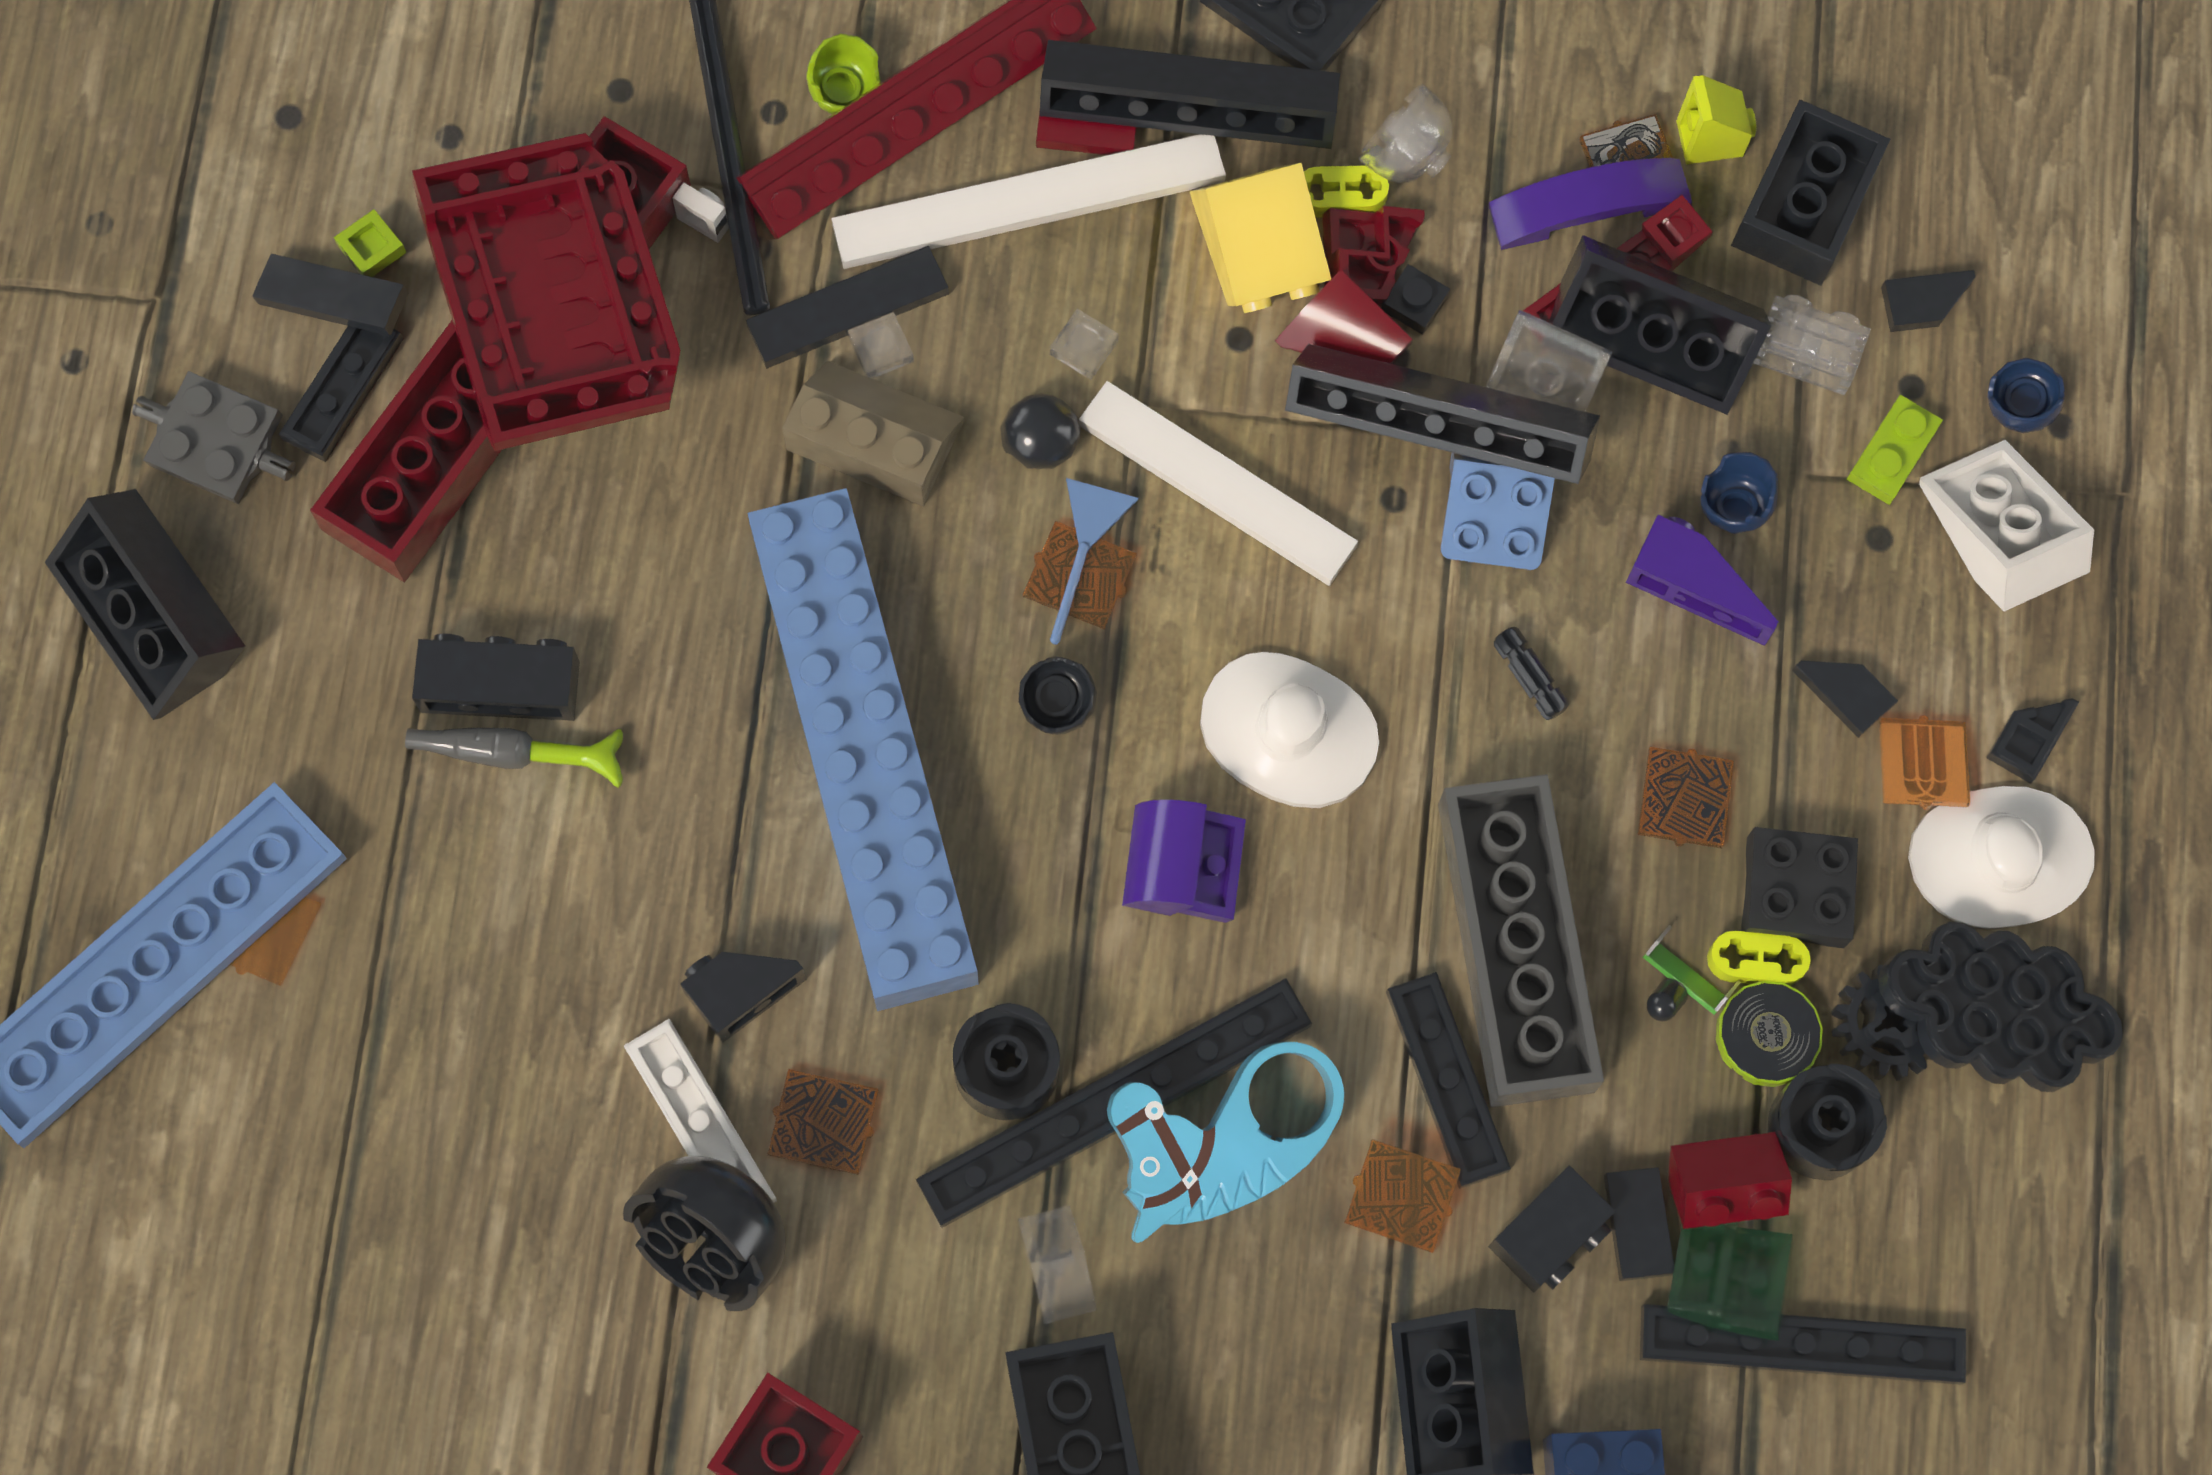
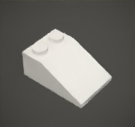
M2006 440L1920 477V487L1973 579L2003 611L2090 573L2094 529Z

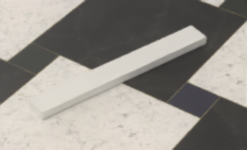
M1200 134L833 217L831 219L843 269L904 256L927 246L930 249H935L1225 182L1226 174L1215 136Z

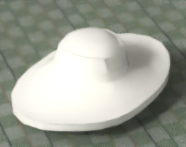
M1259 652L1246 654L1229 662L1214 676L1203 698L1200 727L1206 748L1220 767L1234 779L1271 800L1293 807L1322 808L1342 802L1363 785L1376 762L1379 737L1377 723L1370 708L1360 695L1343 681L1301 659L1280 653Z
M2001 786L1966 792L1967 806H1936L1923 816L1911 835L1908 859L1913 880L1923 897L1942 915L1954 922H1962L1974 928L1996 929L2014 927L2049 918L2063 911L2078 899L2087 888L2094 870L2095 849L2088 828L2072 807L2054 795L2029 787Z

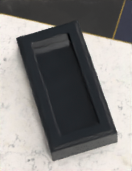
M1659 1167L1606 1173L1604 1175L1607 1202L1616 1211L1610 1217L1619 1281L1674 1275L1675 1268Z

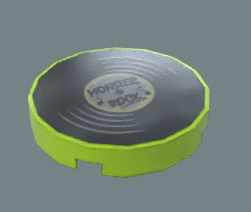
M1761 981L1744 986L1727 1000L1717 1018L1715 1040L1722 1060L1730 1069L1733 1068L1737 1074L1743 1076L1742 1079L1753 1085L1777 1087L1790 1083L1801 1072L1813 1066L1822 1048L1823 1027L1816 1008L1802 992L1785 983Z

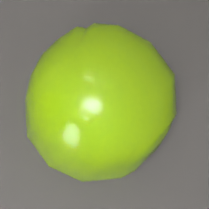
M838 34L824 39L812 54L807 66L806 78L813 101L817 102L819 107L829 114H834L880 84L878 54L875 49L858 36Z

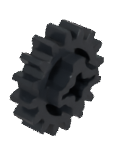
M1878 965L1872 970L1871 979L1862 971L1852 979L1855 988L1846 985L1839 992V997L1847 1004H1838L1832 1009L1831 1015L1841 1019L1842 1024L1834 1028L1831 1033L1833 1037H1845L1847 1044L1839 1052L1841 1056H1847L1854 1052L1859 1057L1854 1069L1861 1071L1867 1065L1874 1066L1873 1073L1876 1080H1881L1891 1069L1896 1081H1901L1908 1076L1909 1068L1916 1074H1919L1928 1068L1925 1058L1932 1059L1925 1054L1920 1042H1918L1916 1021L1902 1018L1897 1022L1898 1025L1896 1027H1891L1888 1030L1884 1028L1879 1032H1875V1029L1882 1024V1020L1898 1016L1886 1005L1880 994L1878 978L1883 965ZM1860 1003L1862 1004L1860 1010L1864 1014L1863 1026L1861 1030H1859L1857 1023V1014ZM1871 1046L1886 1049L1889 1051L1891 1056L1882 1054L1873 1049Z

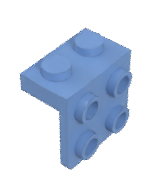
M1451 453L1449 466L1451 481L1441 540L1442 555L1447 559L1528 570L1538 568L1542 560L1555 478Z

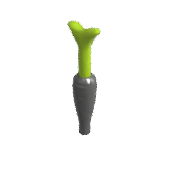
M408 728L406 732V749L430 751L458 760L503 769H522L530 764L531 761L583 766L599 773L617 788L623 782L621 769L615 756L623 741L621 729H617L600 742L590 746L533 741L527 732L512 728H457L445 730Z

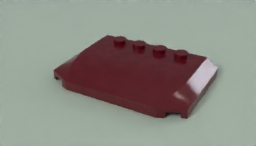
M586 133L412 170V179L422 221L485 431L494 451L670 409L681 350L624 171L613 160L607 161L593 147V140Z

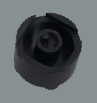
M1011 1003L995 1005V1007L970 1017L959 1030L953 1047V1068L958 1091L974 1110L993 1119L1015 1120L1025 1119L1033 1115L1050 1099L1059 1078V1047L1056 1037L1045 1019L1030 1008ZM1007 1053L1014 1054L1015 1065L1018 1067H1009L1006 1072L998 1070V1061L995 1058L1003 1060Z
M1829 1064L1813 1067L1801 1072L1778 1093L1769 1111L1767 1133H1776L1787 1166L1790 1169L1808 1178L1834 1180L1856 1169L1878 1150L1886 1134L1887 1117L1880 1100L1882 1097L1876 1085L1866 1075L1843 1064ZM1824 1113L1832 1117L1829 1125L1832 1128L1830 1131L1821 1125L1822 1119L1820 1116Z

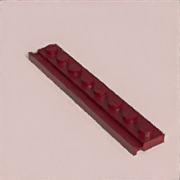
M1007 0L736 177V179L744 187L749 195L748 198L774 239H779L1043 65L1048 40L1076 43L1095 31L1097 27L1081 0Z

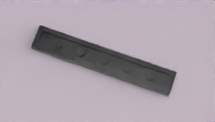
M1644 1304L1641 1306L1640 1360L1962 1385L1966 1383V1329Z

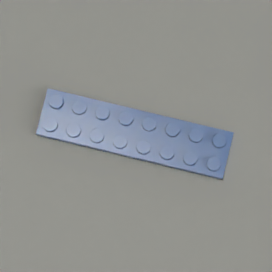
M275 782L0 1024V1125L18 1145L23 1148L29 1145L347 859Z

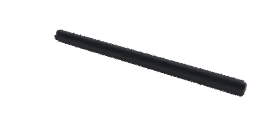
M689 0L743 309L746 315L754 316L769 311L770 302L752 203L744 187L736 179V177L746 171L717 4L716 0Z

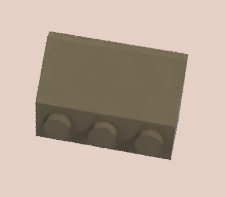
M827 361L803 384L782 430L786 450L924 507L963 425L964 417Z

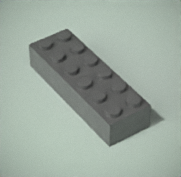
M1548 774L1444 788L1438 808L1490 1106L1498 1107L1595 1093L1604 1082Z

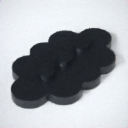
M1948 922L1937 927L1923 940L1921 950L1907 949L1887 960L1880 971L1878 978L1879 989L1886 1005L1895 1014L1917 1022L1918 1039L1929 1058L1945 1068L1959 1069L1971 1064L1981 1077L1994 1084H2006L2021 1077L2030 1087L2041 1092H2055L2076 1080L2081 1072L2082 1063L2095 1064L2113 1055L2121 1046L2123 1029L2116 1010L2105 999L2084 992L2083 973L2077 962L2066 951L2053 946H2042L2032 951L2024 940L2010 931L1999 930L1983 938L1974 928L1962 922Z

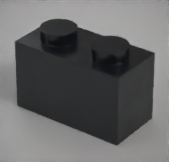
M1569 1165L1488 1247L1533 1293L1544 1283L1553 1290L1575 1268L1568 1259L1581 1246L1590 1253L1612 1231L1605 1222L1616 1211Z

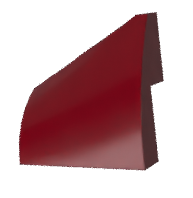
M1382 206L1376 212L1329 208L1322 215L1324 253L1331 279L1342 270L1377 305L1382 304L1383 301L1388 299L1394 286V276L1398 268L1404 264L1410 251L1408 246L1416 229L1425 219L1424 210Z
M1340 270L1285 328L1275 342L1281 348L1291 349L1300 353L1308 344H1313L1392 364L1413 343V339L1356 283Z

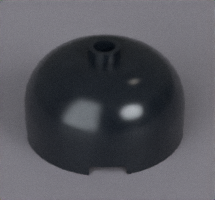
M686 1156L664 1163L644 1180L625 1203L623 1209V1219L634 1223L641 1236L635 1246L656 1271L696 1300H699L702 1293L706 1292L712 1297L725 1301L724 1306L727 1311H743L752 1307L773 1281L784 1259L786 1236L781 1216L775 1204L763 1188L751 1177L738 1168L718 1159L704 1156ZM700 1236H703L705 1240L685 1264L681 1256L682 1250L688 1243H694Z

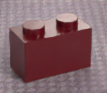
M1775 1132L1670 1146L1668 1183L1683 1229L1703 1226L1713 1227L1726 1223L1756 1219L1765 1220L1789 1215L1792 1177Z

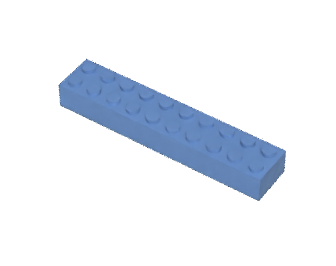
M847 488L749 512L747 514L876 1009L881 1011L979 985L978 971Z

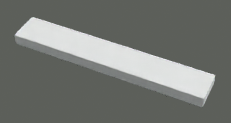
M1106 381L1079 418L1080 427L1328 586L1331 585L1357 548L1358 541L1108 381Z

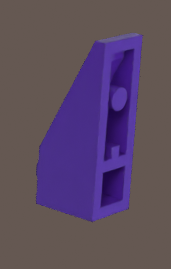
M1657 515L1625 583L1765 646L1775 631L1778 620L1705 535L1696 532L1689 522L1681 518H1665Z

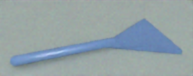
M1066 478L1079 547L1050 637L1052 644L1056 645L1061 640L1088 550L1139 498Z

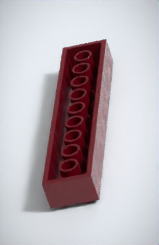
M604 116L589 137L593 140V147L607 161L613 160L624 171L648 249H650L676 214L672 197L683 182L691 186L687 165ZM452 320L310 509L323 532L404 583L502 451H494L487 437Z

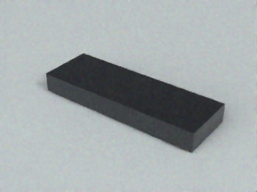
M271 253L252 297L259 305L391 336L409 292L403 284Z
M347 326L280 431L281 439L326 462L403 341L401 332L393 329L391 336Z

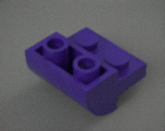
M1150 800L1135 805L1122 906L1168 916L1182 913L1223 923L1234 920L1246 819L1206 810L1207 804L1190 801Z

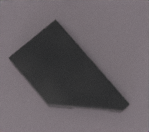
M1968 270L1885 280L1881 290L1890 332L1939 327L1975 279V271Z
M1801 660L1792 670L1858 738L1898 702L1863 664Z
M2070 698L2056 704L2014 711L2006 721L1986 758L2031 784L2038 776L2079 701Z

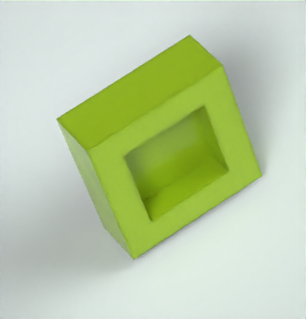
M374 209L333 237L337 246L361 275L373 277L406 254L404 245Z

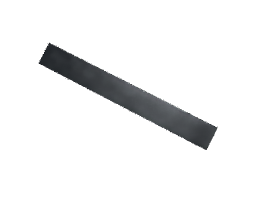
M1285 978L918 1177L916 1182L940 1227L943 1228L1116 1134L1109 1122L1107 1107L1111 1094L1122 1085L1129 1082L1148 1085L1158 1093L1163 1107L1237 1068L1255 1050L1268 1044L1284 1042L1310 1028L1312 1022L1288 980Z

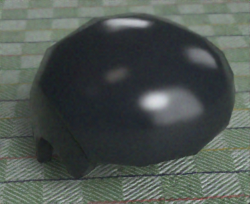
M1040 393L1025 396L1010 407L1000 426L1002 447L1006 453L1011 454L1028 469H1054L1071 458L1080 440L1079 419L1063 400L1053 395Z
M1055 656L1039 661L1029 668L1020 681L1018 703L1026 720L1035 728L1049 734H1067L1083 727L1093 714L1097 691L1092 676L1082 664Z

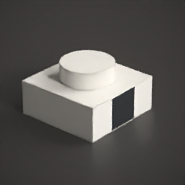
M683 182L672 197L677 219L718 243L729 229L723 201L705 188H700L697 191Z

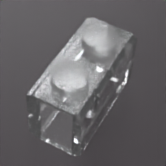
M1776 295L1767 312V317L1772 326L1757 354L1754 364L1845 395L1856 375L1871 328L1860 325V320L1852 314L1846 312L1829 314L1814 309L1813 304L1804 297L1787 295L1783 298Z

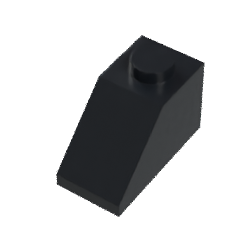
M721 952L713 959L710 955H707L692 964L685 972L687 979L681 982L680 985L689 1001L720 1041L724 1043L807 979L803 967L797 960Z

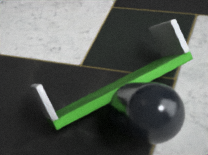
M1669 925L1643 956L1646 961L1669 978L1663 980L1647 1000L1649 1015L1657 1021L1672 1019L1686 1003L1688 994L1715 1015L1741 982L1738 980L1726 995L1721 993L1660 944V941L1672 928Z

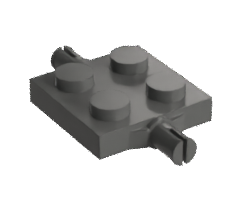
M190 371L187 372L175 398L167 406L156 403L142 395L136 400L140 406L136 404L133 406L132 414L134 416H139L157 424L156 436L143 461L153 468L236 504H239L249 482L261 470L282 478L284 481H288L292 477L287 470L293 473L295 471V461H290L270 452L272 436L283 416L278 409Z

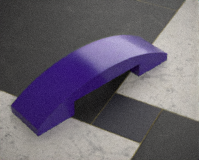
M1652 158L1610 163L1555 176L1503 195L1489 202V209L1500 249L1504 250L1548 240L1550 231L1638 211H1642L1644 217L1653 216L1681 195L1685 197L1691 206L1693 202L1680 159Z

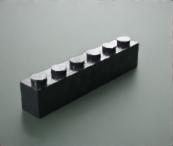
M1048 40L1041 78L1039 116L1331 149L1337 113L1340 73Z
M1308 344L1292 365L1285 411L1579 484L1591 461L1600 415L1313 344Z

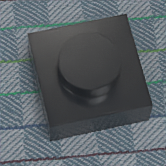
M1408 264L1393 286L1388 299L1383 301L1381 309L1386 314L1423 335L1448 298L1450 288Z

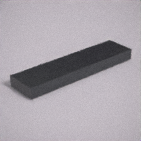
M927 246L746 320V324L767 369L949 295V287L930 247Z
M1437 972L1388 988L1386 991L1387 997L1452 1169L1457 1170L1454 1176L1459 1189L1508 1173L1511 1167Z

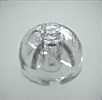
M1423 83L1418 85L1404 98L1409 104L1407 108L1402 106L1396 112L1392 111L1361 150L1363 154L1358 157V160L1372 172L1390 182L1398 184L1413 182L1425 172L1433 178L1452 156L1445 150L1453 135L1452 118L1445 104Z

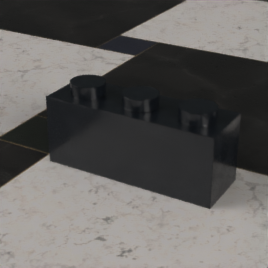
M436 634L433 640L418 639L412 699L420 713L574 721L580 661L574 647H569L566 642L556 639L537 640L536 645L516 644L515 640L502 636L487 637L485 642H470L455 634Z

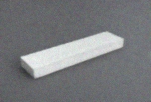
M671 1020L664 1021L625 1044L624 1048L688 1156L711 1157L738 1168L758 1183L769 1195L773 1203L777 1201Z

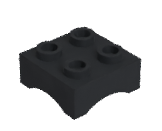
M1754 827L1747 836L1746 889L1741 931L1785 935L1797 938L1803 942L1826 947L1845 948L1853 940L1858 838Z

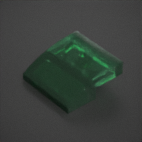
M1738 1222L1683 1229V1226H1681L1667 1307L1668 1312L1713 1328L1778 1341L1794 1244L1793 1234L1741 1228Z

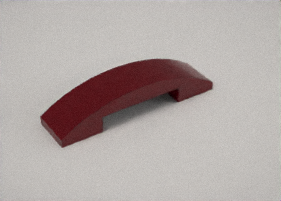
M1681 195L1642 223V230L1616 249L1673 271L1712 236L1713 231L1685 197ZM1560 284L1522 311L1524 317L1552 352L1561 347L1545 341L1544 337Z

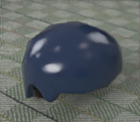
M2023 358L2007 362L1990 379L1987 397L1991 413L2007 429L2020 433L2041 431L2052 424L2062 411L2065 402L2063 377L2056 373L2048 364L2038 360Z
M1752 452L1726 454L1722 457L1719 466L1711 474L1704 477L1701 487L1702 495L1700 497L1702 511L1712 525L1732 534L1756 530L1770 519L1777 507L1778 475L1767 459Z

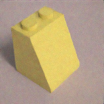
M1302 163L1284 165L1190 191L1191 199L1228 306L1242 305L1244 313L1257 311L1272 306V296L1289 292L1291 300L1307 297L1320 292L1318 283L1331 280Z

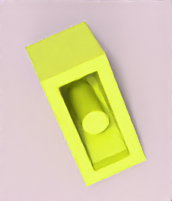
M1704 75L1693 76L1676 120L1686 165L1743 157L1750 139L1756 135L1755 114L1752 108H1746L1743 92Z

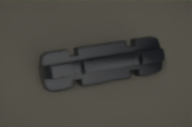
M1515 626L1506 629L1495 638L1494 647L1503 659H1509V669L1529 698H1536L1537 703L1535 706L1544 719L1550 720L1562 714L1569 705L1567 698L1559 687L1554 689L1552 686L1554 679L1534 650L1525 647L1527 640L1520 630Z

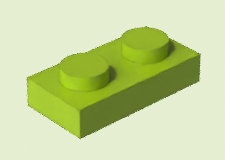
M1899 395L1846 480L1890 505L1943 419L1906 397Z

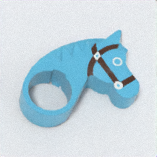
M1298 1042L1272 1043L1255 1050L1240 1065L1209 1125L1202 1130L1181 1116L1166 1114L1158 1093L1148 1085L1129 1082L1117 1088L1110 1096L1107 1115L1129 1158L1128 1187L1123 1191V1194L1138 1211L1131 1239L1139 1243L1148 1238L1163 1224L1176 1225L1198 1222L1238 1209L1281 1187L1304 1169L1326 1144L1343 1110L1344 1087L1341 1076L1333 1062L1318 1049ZM1291 1053L1308 1060L1320 1073L1326 1092L1325 1105L1318 1121L1306 1132L1294 1137H1277L1275 1140L1270 1139L1271 1135L1259 1130L1260 1125L1252 1114L1249 1104V1087L1253 1075L1265 1061L1279 1054Z

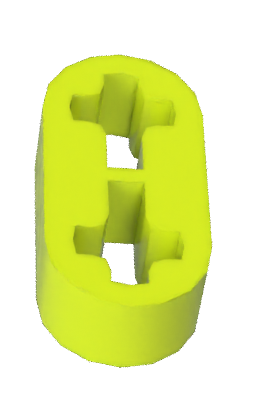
M1320 166L1308 168L1304 171L1314 214L1317 218L1322 217L1329 208L1376 212L1386 204L1389 190L1388 179L1376 167ZM1361 183H1368L1370 190L1374 191L1372 199H1363V194L1359 191ZM1312 184L1321 185V190L1324 192L1323 200H1314L1313 193L1310 192Z
M1728 931L1723 933L1711 945L1707 954L1708 967L1716 977L1733 983L1739 980L1743 984L1771 981L1791 986L1805 975L1809 970L1811 962L1807 947L1797 938L1744 931ZM1732 944L1736 946L1737 954L1754 956V960H1742L1733 969L1729 967V960L1720 957V953L1725 952L1729 945ZM1784 949L1788 951V958L1796 960L1797 965H1794L1785 974L1781 972L1780 964L1764 962V958H1775Z

